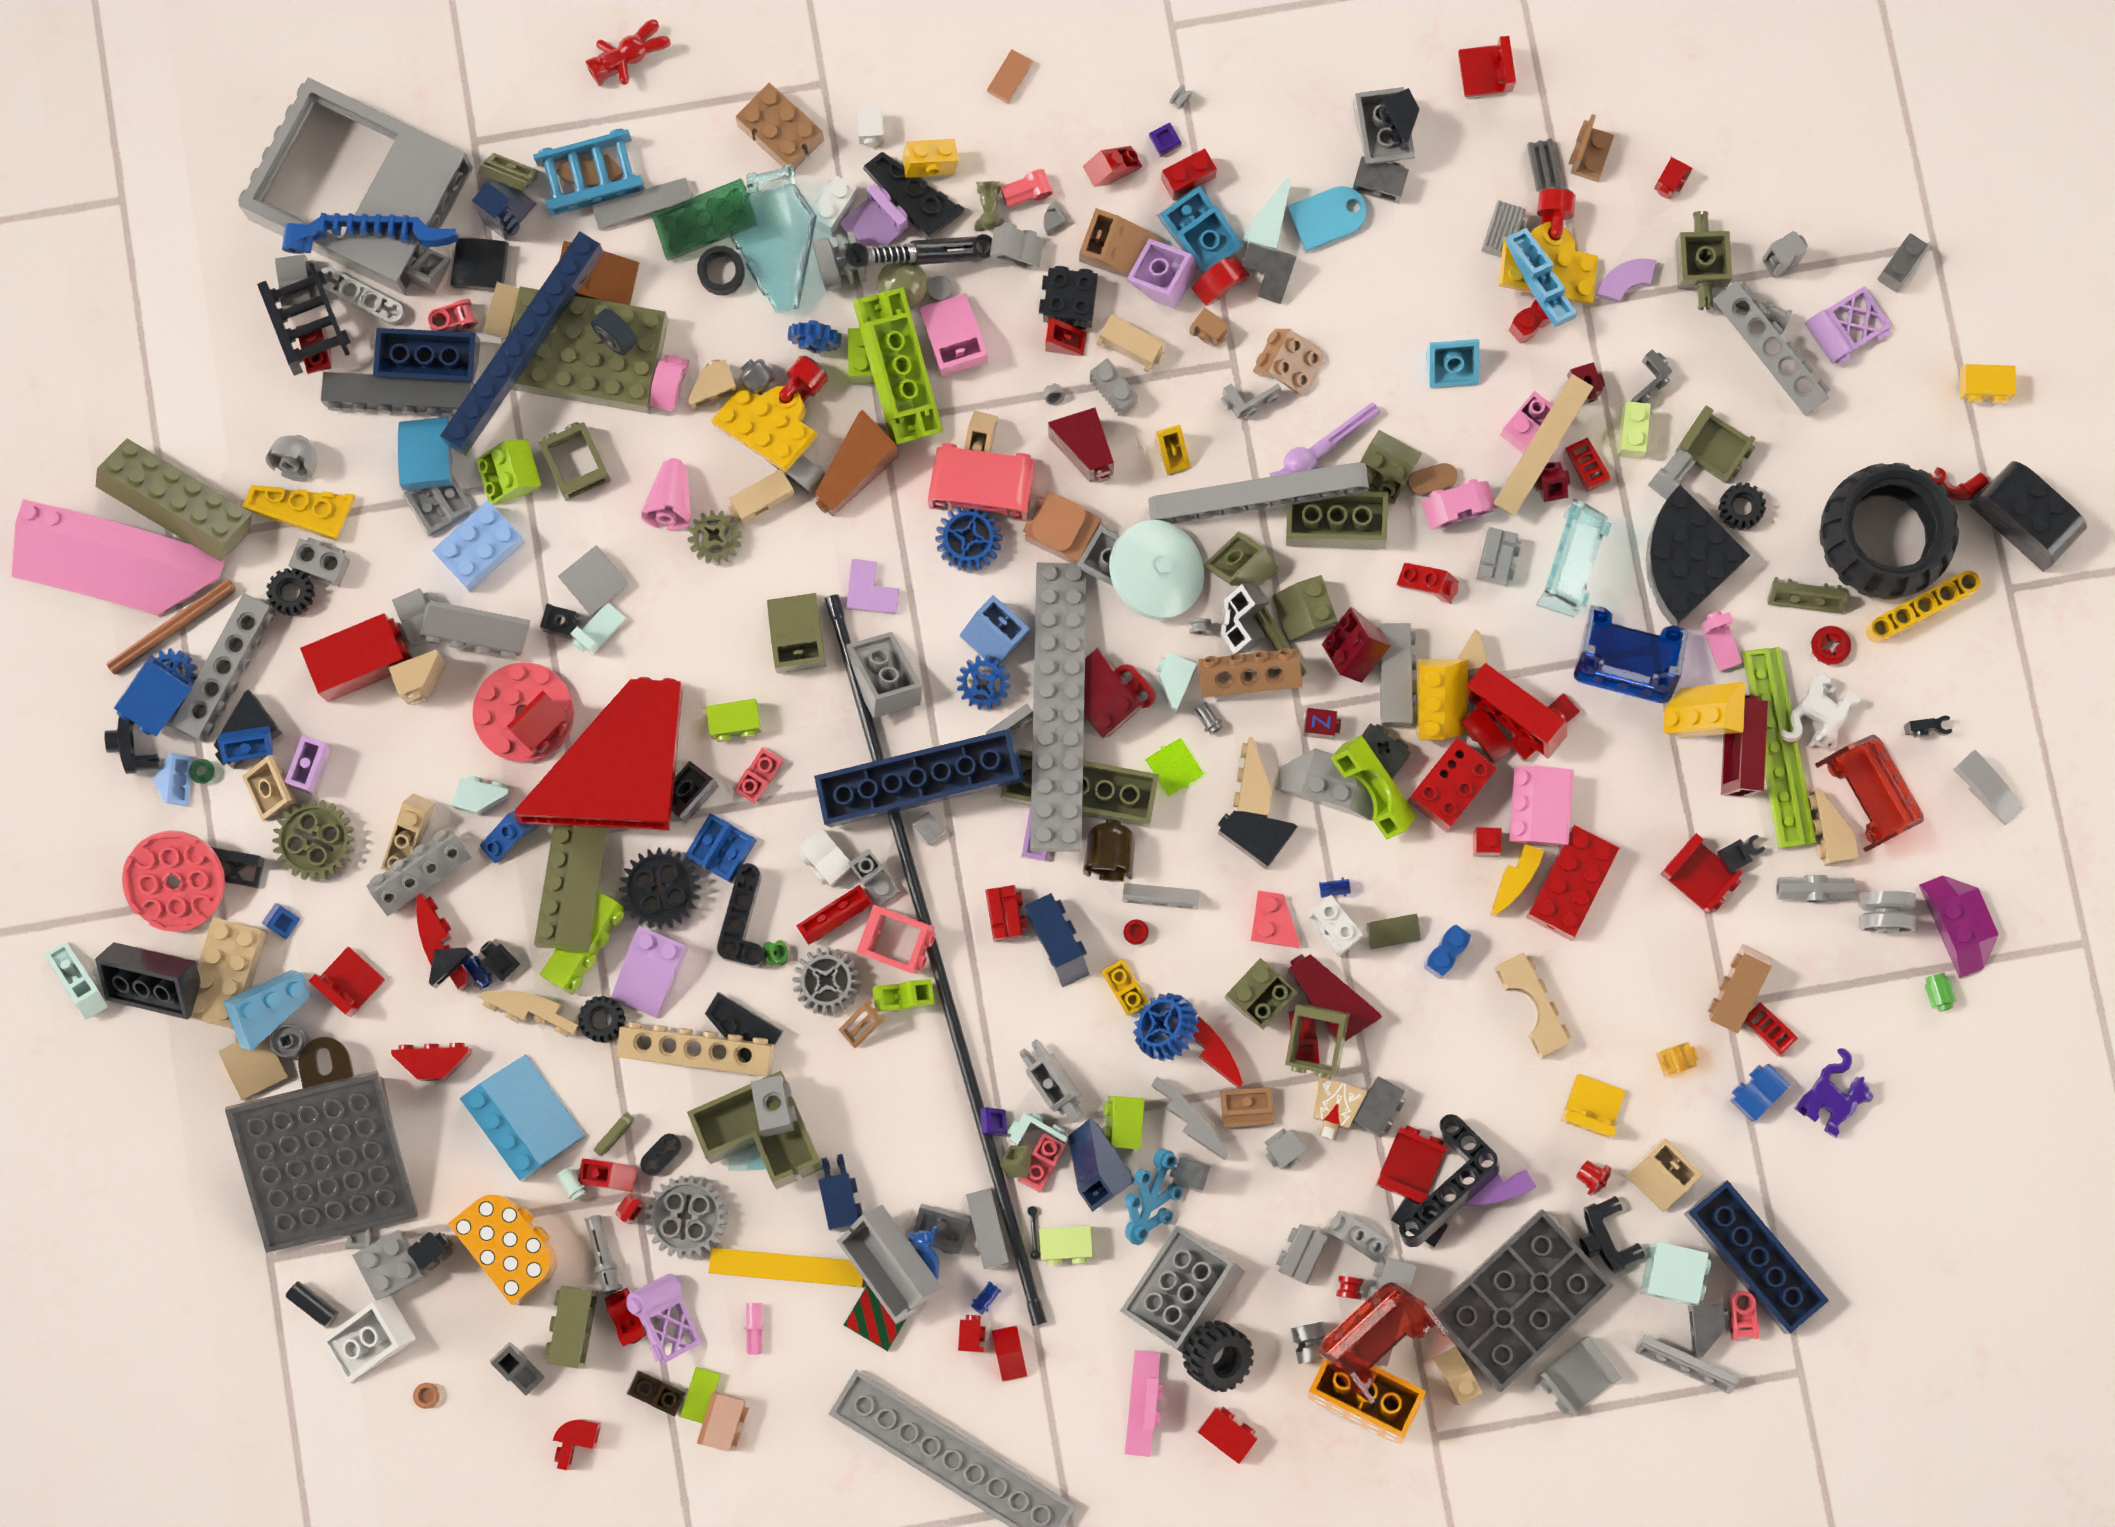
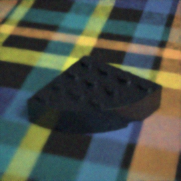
M1679 485L1667 498L1657 514L1647 540L1646 549L1647 579L1661 613L1672 627L1678 626L1750 557V554Z

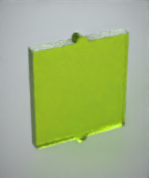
M1181 737L1167 746H1161L1159 751L1145 759L1153 773L1159 774L1158 781L1168 796L1183 787L1188 788L1191 782L1204 775Z

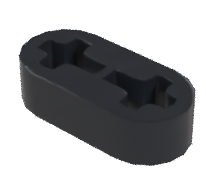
M670 1133L663 1135L642 1157L640 1162L642 1171L651 1176L661 1173L680 1153L682 1149L680 1138ZM666 1139L669 1141L675 1139L674 1146L676 1149L674 1151L669 1149L663 1155L661 1152L666 1147L664 1141ZM660 1155L661 1158L656 1163L658 1168L656 1170L652 1168L647 1170V1159L653 1160Z

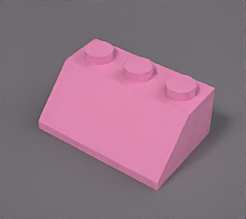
M1515 766L1510 842L1530 846L1569 844L1574 770L1545 766Z

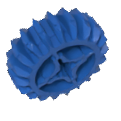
M956 507L957 515L949 511L947 514L950 520L946 518L941 519V523L945 527L938 526L936 529L939 534H942L935 537L936 542L942 543L937 546V551H945L941 558L942 560L950 558L948 562L950 567L954 566L957 562L958 571L963 569V565H967V572H972L971 565H976V569L980 571L982 569L981 562L989 566L990 561L987 557L996 559L997 554L993 550H1001V545L996 543L1003 540L1002 535L996 534L1001 531V526H993L997 521L995 517L987 520L990 514L989 511H984L981 515L980 510L975 509V512H971V509L966 508V512H962L961 507ZM969 521L966 528L952 530L958 523ZM978 523L987 529L990 540L984 539V536L976 532ZM972 530L974 541L971 540V543H968L966 547L964 536L967 537V534H970ZM948 537L954 538V541L962 545L960 555L950 547ZM985 547V550L980 554L967 557L972 549H982Z
M1168 992L1166 995L1159 993L1157 999L1150 998L1149 1005L1143 1004L1144 1011L1137 1013L1140 1018L1134 1022L1137 1028L1133 1031L1136 1036L1135 1042L1143 1053L1152 1059L1165 1061L1166 1059L1174 1060L1175 1055L1182 1056L1183 1049L1190 1050L1188 1044L1190 1041H1195L1193 1034L1199 1032L1195 1026L1200 1022L1196 1017L1198 1013L1190 1001L1181 995H1174Z

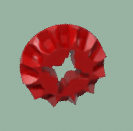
M1837 626L1820 628L1815 632L1810 642L1812 654H1814L1818 662H1822L1827 666L1840 664L1849 656L1851 651V640L1848 634ZM1827 639L1830 640L1831 643L1840 642L1834 648V654L1833 652H1831L1830 649L1822 650V648L1827 644Z

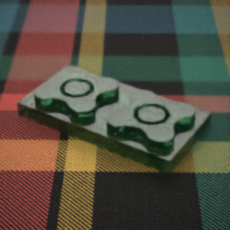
M742 178L651 214L665 258L668 261L758 225Z

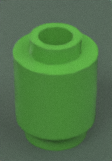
M1945 973L1925 978L1927 983L1925 988L1932 1009L1938 1008V1011L1942 1012L1954 1008L1952 1003L1957 1002L1950 979L1946 978Z

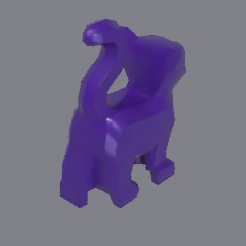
M1845 1048L1837 1049V1053L1842 1057L1843 1061L1841 1063L1828 1064L1823 1068L1820 1077L1813 1084L1812 1088L1800 1098L1793 1108L1801 1115L1809 1117L1813 1122L1819 1119L1818 1112L1822 1107L1830 1112V1117L1824 1131L1834 1138L1839 1134L1838 1126L1853 1115L1857 1106L1862 1103L1871 1102L1874 1096L1870 1091V1087L1864 1082L1865 1078L1863 1076L1855 1077L1850 1084L1847 1094L1842 1092L1830 1080L1832 1074L1846 1072L1853 1063L1851 1053Z

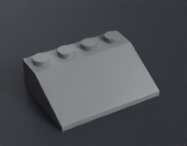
M1176 1226L1120 1312L1183 1354L1187 1349L1184 1347L1185 1343L1191 1339L1189 1337L1192 1332L1195 1333L1198 1326L1202 1325L1204 1327L1205 1322H1213L1246 1271L1229 1258L1179 1226Z

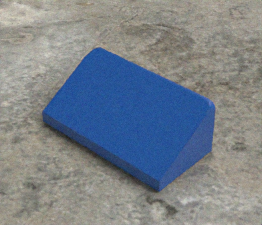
M270 726L219 734L218 744L223 763L274 755Z

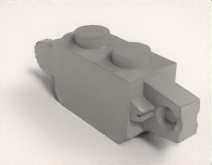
M1035 1039L1031 1042V1045L1040 1057L1038 1061H1035L1026 1048L1019 1051L1021 1058L1028 1067L1026 1069L1027 1076L1051 1110L1054 1112L1059 1111L1061 1115L1066 1114L1072 1123L1079 1121L1085 1116L1078 1105L1081 1102L1079 1099L1081 1093L1055 1055L1049 1054L1043 1044L1038 1039Z

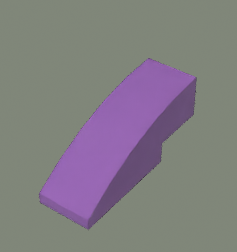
M1526 1169L1503 1182L1498 1174L1464 1206H1480L1503 1202L1536 1188V1185Z

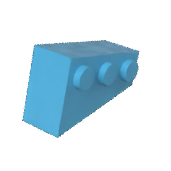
M289 970L224 1000L223 1003L240 1047L252 1051L311 995L303 974L298 971Z

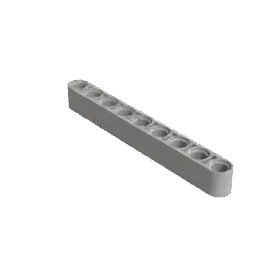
M1349 463L1156 495L1148 499L1150 520H1161L1175 524L1359 494L1369 490L1367 468L1365 463Z

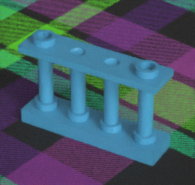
M614 129L607 135L555 149L550 147L543 148L538 153L533 154L537 166H545L552 193L550 199L545 200L551 217L645 189L641 175L636 176L632 172L625 143L632 141L628 129ZM616 146L623 173L622 180L615 182L609 180L601 149ZM592 152L600 182L598 186L593 188L585 187L577 157ZM568 158L576 190H574V193L565 195L561 192L554 162Z

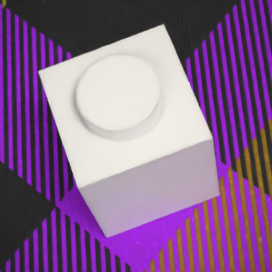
M881 107L857 108L859 144L873 147L879 145V143H884Z

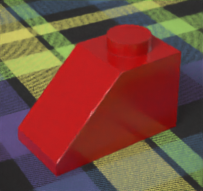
M582 1158L578 1181L582 1185L633 1192L637 1167Z

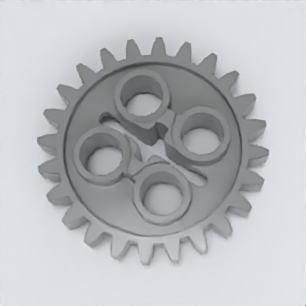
M682 1175L679 1177V1183L670 1178V1186L667 1187L661 1183L662 1192L653 1191L656 1200L647 1201L653 1207L652 1209L644 1210V1213L651 1216L644 1223L652 1225V1228L647 1230L646 1233L648 1235L655 1234L656 1236L651 1242L653 1244L661 1242L659 1246L661 1252L668 1247L667 1255L670 1257L675 1251H677L678 1259H682L684 1253L687 1254L689 1259H692L693 1252L695 1251L702 1257V1249L705 1247L711 1252L710 1243H720L716 1235L725 1234L720 1229V1225H727L728 1222L721 1219V1216L728 1214V1211L720 1209V1207L726 1202L724 1200H716L721 1193L719 1191L711 1193L713 1185L710 1183L704 1187L705 1180L703 1178H700L697 1184L692 1175L689 1177L688 1182L685 1181ZM691 1195V1200L688 1207V1214H690L692 1218L687 1219L685 1225V1239L681 1240V1235L684 1228V1221L680 1219L681 1215L686 1214L687 1196ZM674 1197H680L682 1200L681 1206L677 1209H671L669 1206L670 1200ZM699 1200H705L707 1203L705 1211L697 1213L695 1211V1204ZM676 1222L678 1226L677 1231L672 1235H667L665 1232L667 1224ZM696 1225L702 1226V1235L698 1238H692L691 1229Z

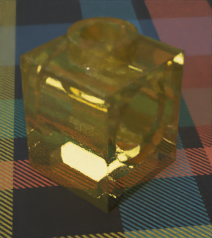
M1689 1042L1656 1053L1664 1077L1697 1066L1698 1055L1694 1046L1690 1047Z

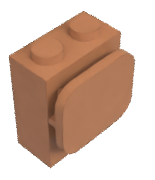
M1047 492L1044 498L1040 496L1034 510L1037 513L1034 519L1029 518L1023 529V532L1026 533L1025 541L1070 563L1077 564L1099 528L1101 518L1060 495H1053Z

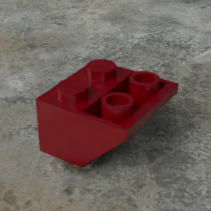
M1352 607L1346 611L1321 644L1339 675L1360 683L1365 680L1391 646L1382 630Z

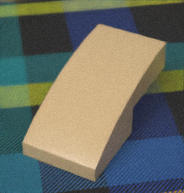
M497 282L483 333L502 339L507 338L515 312L519 288Z

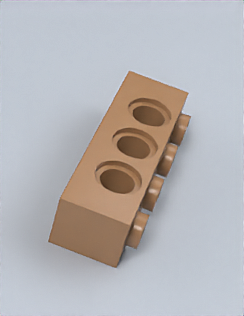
M1283 648L1279 651L1270 652L1257 651L1250 654L1234 653L1229 656H1208L1199 659L1198 673L1202 698L1302 687L1299 648Z

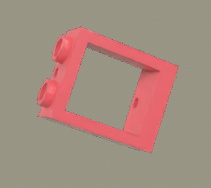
M873 905L856 953L911 974H918L919 970L922 971L926 964L927 957L925 953L927 948L931 947L934 942L936 933L933 931L935 926L887 908ZM886 917L921 929L909 964L874 952Z

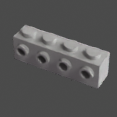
M451 827L446 830L438 831L433 836V839L426 844L415 847L406 858L395 861L391 868L383 874L375 875L366 886L377 904L389 916L471 859V856Z

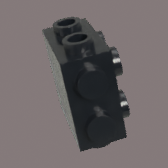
M1065 266L1049 268L1048 276L1043 275L1042 290H1046L1045 299H1040L1039 314H1043V322H1047L1048 325L1049 318H1054L1081 330H1086L1087 327L1092 328L1098 273H1093V270L1090 269L1073 271Z

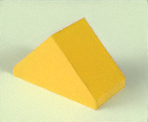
M1181 425L1156 431L1155 441L1167 475L1191 468Z

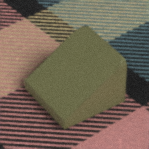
M1010 1145L1000 1162V1166L1008 1177L1028 1176L1032 1155L1031 1145Z

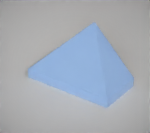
M169 753L160 770L155 775L153 781L164 803L189 806L193 766L192 756Z

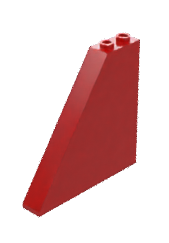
M648 677L630 679L515 809L517 823L670 831L683 695L681 681L673 678L652 680Z

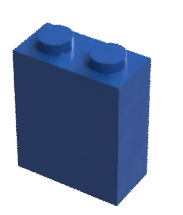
M150 655L116 701L113 709L117 711V715L126 721L131 720L136 723L143 733L147 735L153 734L157 737L191 691L193 682L153 655Z

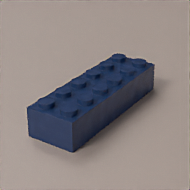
M1728 1180L1719 1183L1684 1213L1686 1218L1749 1293L1755 1297V1300L1784 1334H1791L1829 1301Z

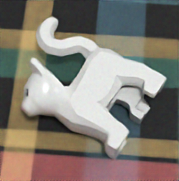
M1820 672L1809 685L1806 697L1792 711L1790 720L1793 731L1781 730L1780 736L1788 742L1798 741L1803 733L1800 718L1804 715L1822 725L1815 732L1808 746L1811 748L1817 745L1821 748L1835 749L1839 744L1837 739L1838 730L1845 723L1849 708L1856 706L1861 699L1851 692L1837 703L1833 702L1827 695L1833 693L1836 686L1829 685L1831 678Z

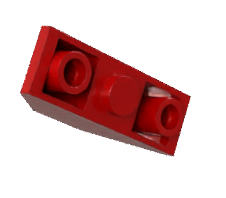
M449 1043V1048H439V1044H424L423 1049H414V1045L405 1044L398 1045L396 1050H391V1055L419 1081L447 1080L472 1054V1049L465 1047V1043Z

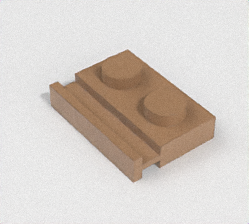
M1272 1087L1220 1090L1223 1128L1274 1124Z

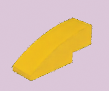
M1525 844L1522 847L1516 867L1510 865L1505 867L1490 916H1497L1521 894L1537 870L1545 850Z

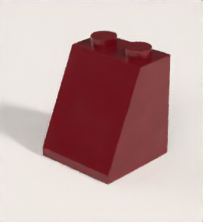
M1096 407L1048 422L1049 439L1089 482L1096 480V483H1100L1110 479V475H1113L1114 461Z

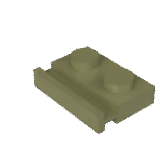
M493 153L484 161V164L480 165L478 174L524 191L525 187L528 188L537 179L539 170Z

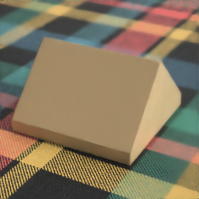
M273 755L265 757L242 776L262 821L292 809L293 804L298 806L291 787L284 783L286 775L279 760Z

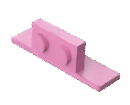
M1135 1350L1125 1454L1151 1457L1154 1426H1159L1161 1411L1156 1410L1157 1400H1162L1163 1384H1158L1160 1352Z

